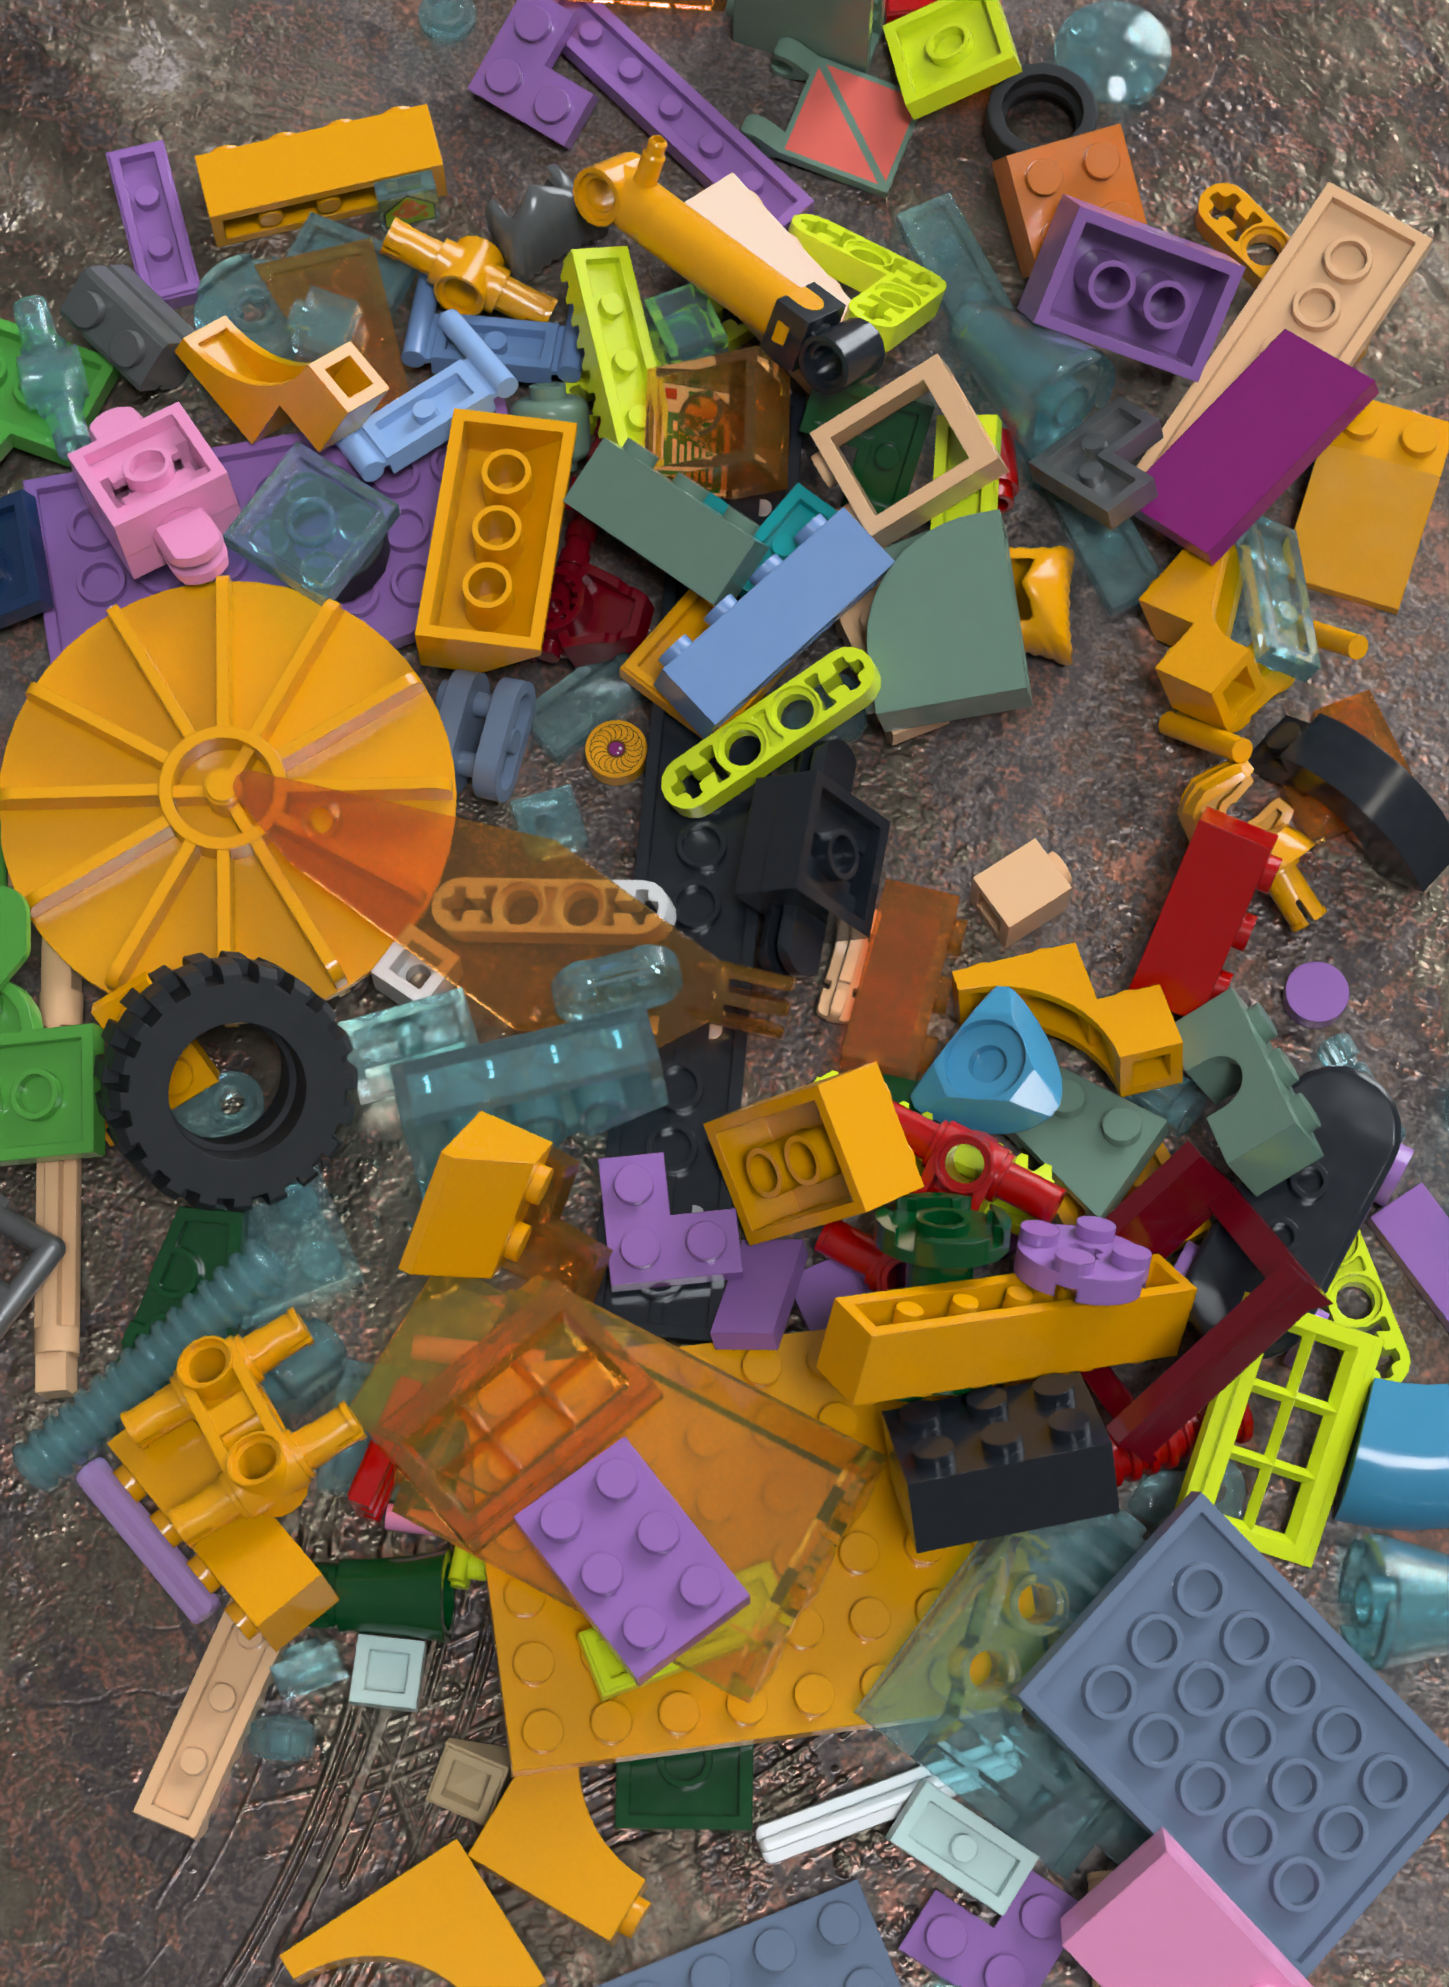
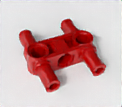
M892 1100L908 1145L911 1147L914 1155L923 1160L921 1166L925 1168L921 1175L924 1187L913 1193L941 1192L972 1197L971 1210L983 1213L989 1202L993 1203L998 1198L1041 1221L1052 1222L1066 1195V1189L1016 1164L1017 1157L1012 1154V1150L999 1144L987 1132L971 1130L954 1120L951 1122L945 1120L940 1125ZM960 1144L972 1145L981 1152L984 1158V1168L979 1178H966L955 1167L954 1155ZM842 1220L834 1221L824 1226L816 1242L815 1251L865 1276L864 1284L868 1285V1289L872 1292L901 1289L897 1282L896 1274L902 1261L879 1250L874 1242V1237Z

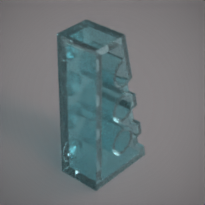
M645 1005L389 1065L400 1119L422 1201L441 1151L480 1111H484L553 1142L549 1155L559 1151L558 1146L566 1137L580 1131L592 1137L669 1104L661 1060Z

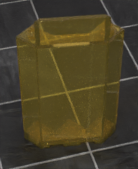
M538 1274L518 1290L508 1289L505 1293L477 1278L430 1276L349 1406L365 1431L406 1452L394 1477V1482L401 1485L392 1512L581 1614L583 1613L515 1526L513 1517L625 1436L750 1594L751 1603L684 1652L672 1663L748 1704L751 1703L773 1676L796 1620L820 1592L842 1537L864 1513L888 1457Z

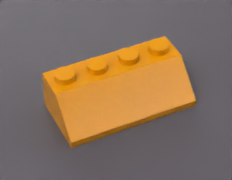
M454 408L415 630L420 665L455 670L464 669L483 673L541 655L565 510L563 499L568 491L578 429L577 423Z

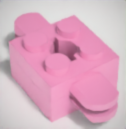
M179 401L145 418L132 407H116L97 416L89 427L91 443L67 454L89 511L133 579L135 580L168 564L174 575L186 585H200L210 582L216 576L221 575L229 564L228 550L223 541V536L246 526L228 472Z

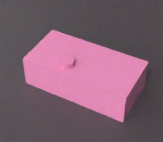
M1163 1827L1060 1918L1062 1946L1101 1987H1313Z

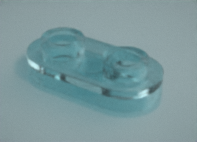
M646 944L590 960L573 962L555 975L551 983V991L555 1010L560 1018L574 1024H589L666 1004L680 993L683 987V978L678 958L672 950L663 946Z

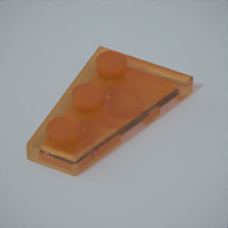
M372 237L254 265L258 275L313 362L351 341L390 389L371 415L409 391Z

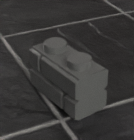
M126 264L109 265L108 268L105 265L87 266L81 272L60 307L59 314L76 330H82V336L139 391L156 390L158 387L161 390L178 388L184 382L190 370L174 351L181 340L195 332V330Z

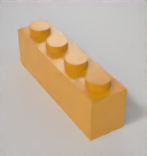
M427 104L415 107L397 106L375 116L357 120L339 119L325 127L299 133L281 132L264 141L242 146L224 145L213 149L210 153L194 156L217 247L389 209L407 195L424 200L447 195L444 165Z
M193 1419L149 1444L145 1450L139 1448L125 1428L107 1443L122 1463L112 1473L136 1503L148 1495L158 1508L157 1511L149 1516L150 1520L169 1544L175 1548L183 1542V1539L175 1529L167 1511L172 1507L176 1508L219 1479L218 1473L222 1469L202 1430ZM261 1514L254 1519L252 1517L245 1519L243 1516L237 1518L197 1542V1545L191 1548L196 1555L186 1562L210 1594L222 1586L233 1599V1602L224 1608V1611L248 1641L260 1633L275 1652L280 1650L340 1600L322 1573L275 1517L270 1518Z

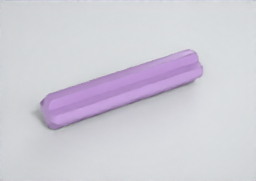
M97 1457L90 1461L75 1476L76 1482L188 1619L196 1625L208 1619L220 1607V1598L215 1592L210 1594L186 1564L188 1559L177 1546L173 1548L150 1520L149 1516L151 1514L140 1501L136 1503L112 1473L114 1469L102 1457Z

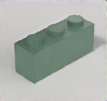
M628 437L623 446L603 438L563 499V502L711 604L716 606L729 594H732L736 599L770 548L754 537L760 526L728 506L723 515L704 503L710 493L708 490L679 471L674 479L671 480L654 469L660 458Z

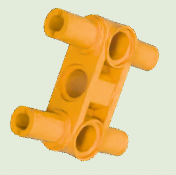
M290 1307L286 1313L243 1338L240 1335L234 1337L230 1335L225 1339L218 1336H204L194 1340L184 1348L179 1356L177 1367L173 1370V1375L169 1377L170 1384L158 1390L154 1395L130 1410L120 1413V1418L126 1430L141 1450H145L149 1444L173 1429L179 1428L191 1419L198 1422L222 1471L218 1473L219 1479L181 1505L176 1508L172 1507L167 1511L178 1534L190 1548L197 1545V1542L224 1525H228L241 1516L245 1519L250 1517L254 1519L261 1514L271 1518L282 1517L292 1513L305 1499L309 1484L313 1482L312 1478L317 1476L316 1469L332 1460L334 1456L353 1444L367 1438L361 1424L345 1401H342L336 1408L312 1423L306 1424L294 1433L290 1429L287 1430L262 1382L266 1380L265 1373L277 1367L281 1362L303 1348L315 1344L310 1331L294 1307Z

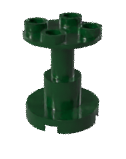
M941 1192L907 1194L896 1200V1210L894 1211L886 1209L885 1205L877 1208L874 1242L883 1253L907 1263L905 1288L969 1280L974 1277L975 1267L996 1262L1009 1252L1011 1218L1008 1213L991 1203L987 1214L971 1210L972 1197ZM965 1388L933 1393L932 1395H954L956 1397L969 1394L977 1388ZM914 1396L895 1400L901 1402H911L915 1400H922L925 1397Z

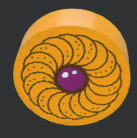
M611 720L598 725L589 734L585 745L586 763L590 773L600 782L612 786H622L635 781L646 768L648 749L645 736L639 728L627 721Z

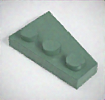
M1059 1066L1062 1078V1098L1058 1109L1049 1119L1038 1126L1006 1135L1018 1148L1024 1147L1041 1166L1044 1164L1052 1166V1180L1055 1181L1054 1184L1067 1190L1084 1209L1085 1216H1096L1105 1219L1120 1204L1168 1135V1120Z

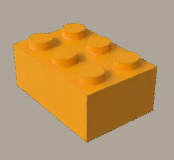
M877 1061L758 1101L703 1124L749 1246L866 1213L924 1187L916 1166L915 1155L908 1145L892 1103L891 1092L884 1082Z

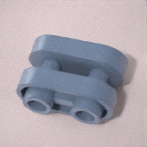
M457 669L449 679H444L441 682L436 696V707L448 736L454 762L457 794L464 789L469 777H471L473 792L477 798L504 803L510 798L515 788L532 727L536 707L535 688L529 681L504 677L498 682L493 694H491L489 680L485 673Z

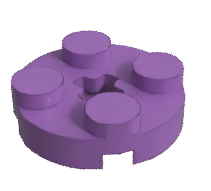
M1079 1217L1076 1226L1051 1224L1041 1220H1026L1020 1226L1013 1271L1022 1282L1031 1288L1053 1297L1057 1284L1066 1288L1077 1289L1075 1302L1089 1305H1120L1135 1301L1140 1297L1142 1287L1145 1289L1152 1253L1143 1246L1116 1236V1225L1110 1220L1101 1217Z

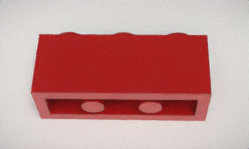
M1207 806L1198 821L1129 990H1138L1160 984L1170 1011L1183 1017L1228 990L1234 974L1223 970L1231 948L1244 952L1258 919V916L1248 913L1247 910L1256 890L1268 895L1283 860L1272 854L1279 837L1278 835Z

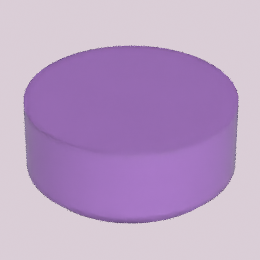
M1317 961L1304 963L1290 974L1283 990V1005L1290 1018L1299 1025L1312 1029L1325 1028L1335 1023L1344 1012L1349 1000V986L1344 975L1334 966Z

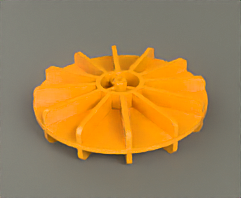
M230 575L216 576V582L168 589L139 599L121 609L117 604L106 609L107 617L87 629L67 646L45 670L37 683H30L25 692L27 699L15 720L5 748L0 772L1 846L14 890L21 893L27 900L32 923L46 943L69 967L87 982L106 994L113 992L145 971L151 973L164 964L171 970L182 967L184 956L202 952L209 958H218L221 951L240 952L249 959L256 960L260 957L270 961L311 987L312 991L326 1001L336 996L341 998L351 992L350 988L371 974L372 969L406 925L410 922L416 927L420 919L424 918L441 883L451 852L456 826L457 807L455 767L447 733L438 709L425 685L407 660L383 636L364 621L344 610L342 604L330 598L325 601L314 595L283 586L259 582L231 581ZM238 1022V1023H228V1024H224V1025H225L226 1028H228V1027H239L240 1024H247V1023Z

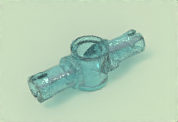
M37 295L27 296L18 300L13 306L14 318L23 344L20 349V356L15 357L22 392L28 410H37L40 417L47 420L58 456L62 460L69 461L67 454L92 443L83 414L85 398H89L88 383L76 343L67 345L65 339L57 334L46 299Z

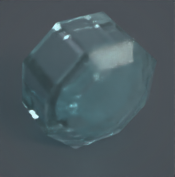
M279 1714L260 1717L251 1723L249 1751L254 1757L267 1760L310 1761L311 1758H314L316 1729L307 1720L296 1716Z

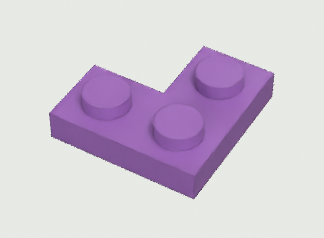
M517 0L467 89L571 150L599 100L593 93L552 70L578 24L580 17L553 0Z
M663 1152L598 1159L612 1292L743 1278L736 1208L670 1215Z
M1031 1870L1004 1916L1001 1915L993 1928L938 1890H935L897 1951L951 1987H1041L1064 1949L1061 1939L1060 1918L1079 1901Z

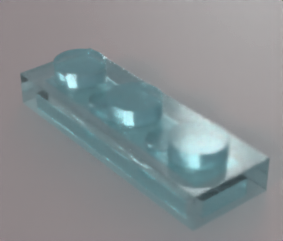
M1260 516L1236 541L1256 662L1272 671H1279L1306 683L1321 669L1297 531L1264 516Z

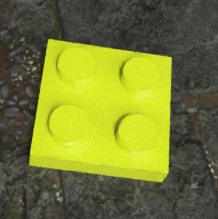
M938 0L883 25L904 102L913 120L1023 72L1000 0Z

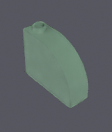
M727 0L726 16L733 17V42L773 53L780 38L789 37L799 41L820 57L865 74L869 72L883 34L885 0Z
M1000 509L959 517L928 531L907 547L884 575L875 593L867 623V652L881 676V688L876 699L865 708L866 714L876 713L885 732L1033 706L1007 530Z

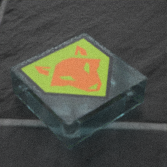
M431 170L382 180L373 184L378 216L383 232L389 231L395 218L409 225L440 219L437 189Z

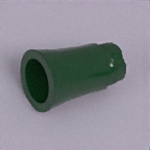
M451 1549L411 1556L374 1559L343 1558L339 1563H313L340 1600L308 1627L315 1629L338 1628L340 1633H371L413 1637L449 1644L454 1629L456 1588L451 1587L448 1580L453 1557Z

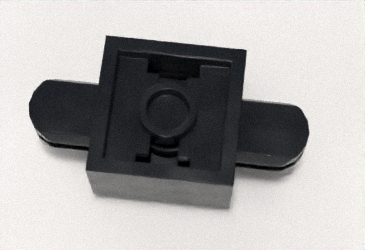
M840 739L815 742L798 753L793 773L756 778L752 803L748 812V824L740 865L736 875L734 896L766 916L758 959L764 972L772 979L786 980L794 977L806 978L815 976L819 970L823 943L870 938L891 822L851 794L857 762L852 749L845 741Z

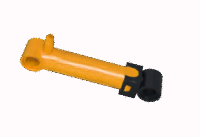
M651 136L641 155L635 152H623L591 165L577 174L573 184L574 202L579 213L587 222L597 227H606L612 224L761 334L763 339L759 350L790 373L800 369L805 381L813 390L823 395H835L876 374L884 364V342L878 330L870 322L862 318L853 317L840 322L846 304L815 282L802 288L658 183L666 158L664 154L667 147V142L662 136Z

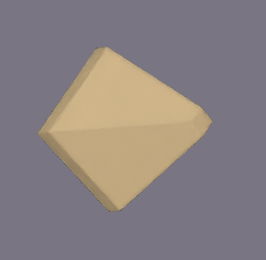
M449 1738L425 1800L485 1826L497 1807L511 1776L508 1747Z

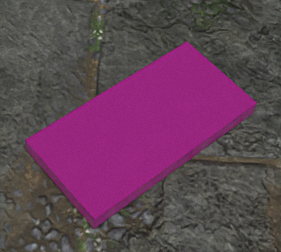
M1284 329L1146 471L1147 474L1154 477L1158 497L1133 516L1213 566L1379 394L1375 380L1289 330Z

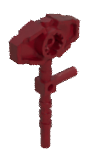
M600 416L597 418L595 425L594 443L590 444L586 458L587 462L602 441L598 436L601 424ZM572 477L569 490L578 477ZM565 503V512L571 521L568 523L564 537L566 541L565 548L561 549L554 571L542 652L540 656L527 660L535 663L538 659L546 662L556 663L561 658H569L576 668L614 659L615 655L619 653L634 652L647 638L655 608L646 594L635 587L627 585L611 573L589 564L591 559L589 551L590 548L594 547L598 533L597 528H603Z

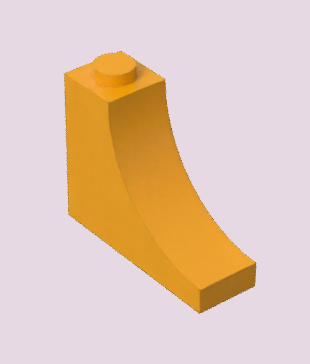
M582 1767L515 1776L467 1855L474 1865L614 1948L621 1934L629 1939L634 1937L652 1904L643 1898L648 1889L646 1880L632 1871L612 1852L595 1828L586 1805Z
M457 1839L279 1955L292 1978L300 1985L317 1975L346 1965L365 1962H390L422 1969L440 1977L454 1987H549Z

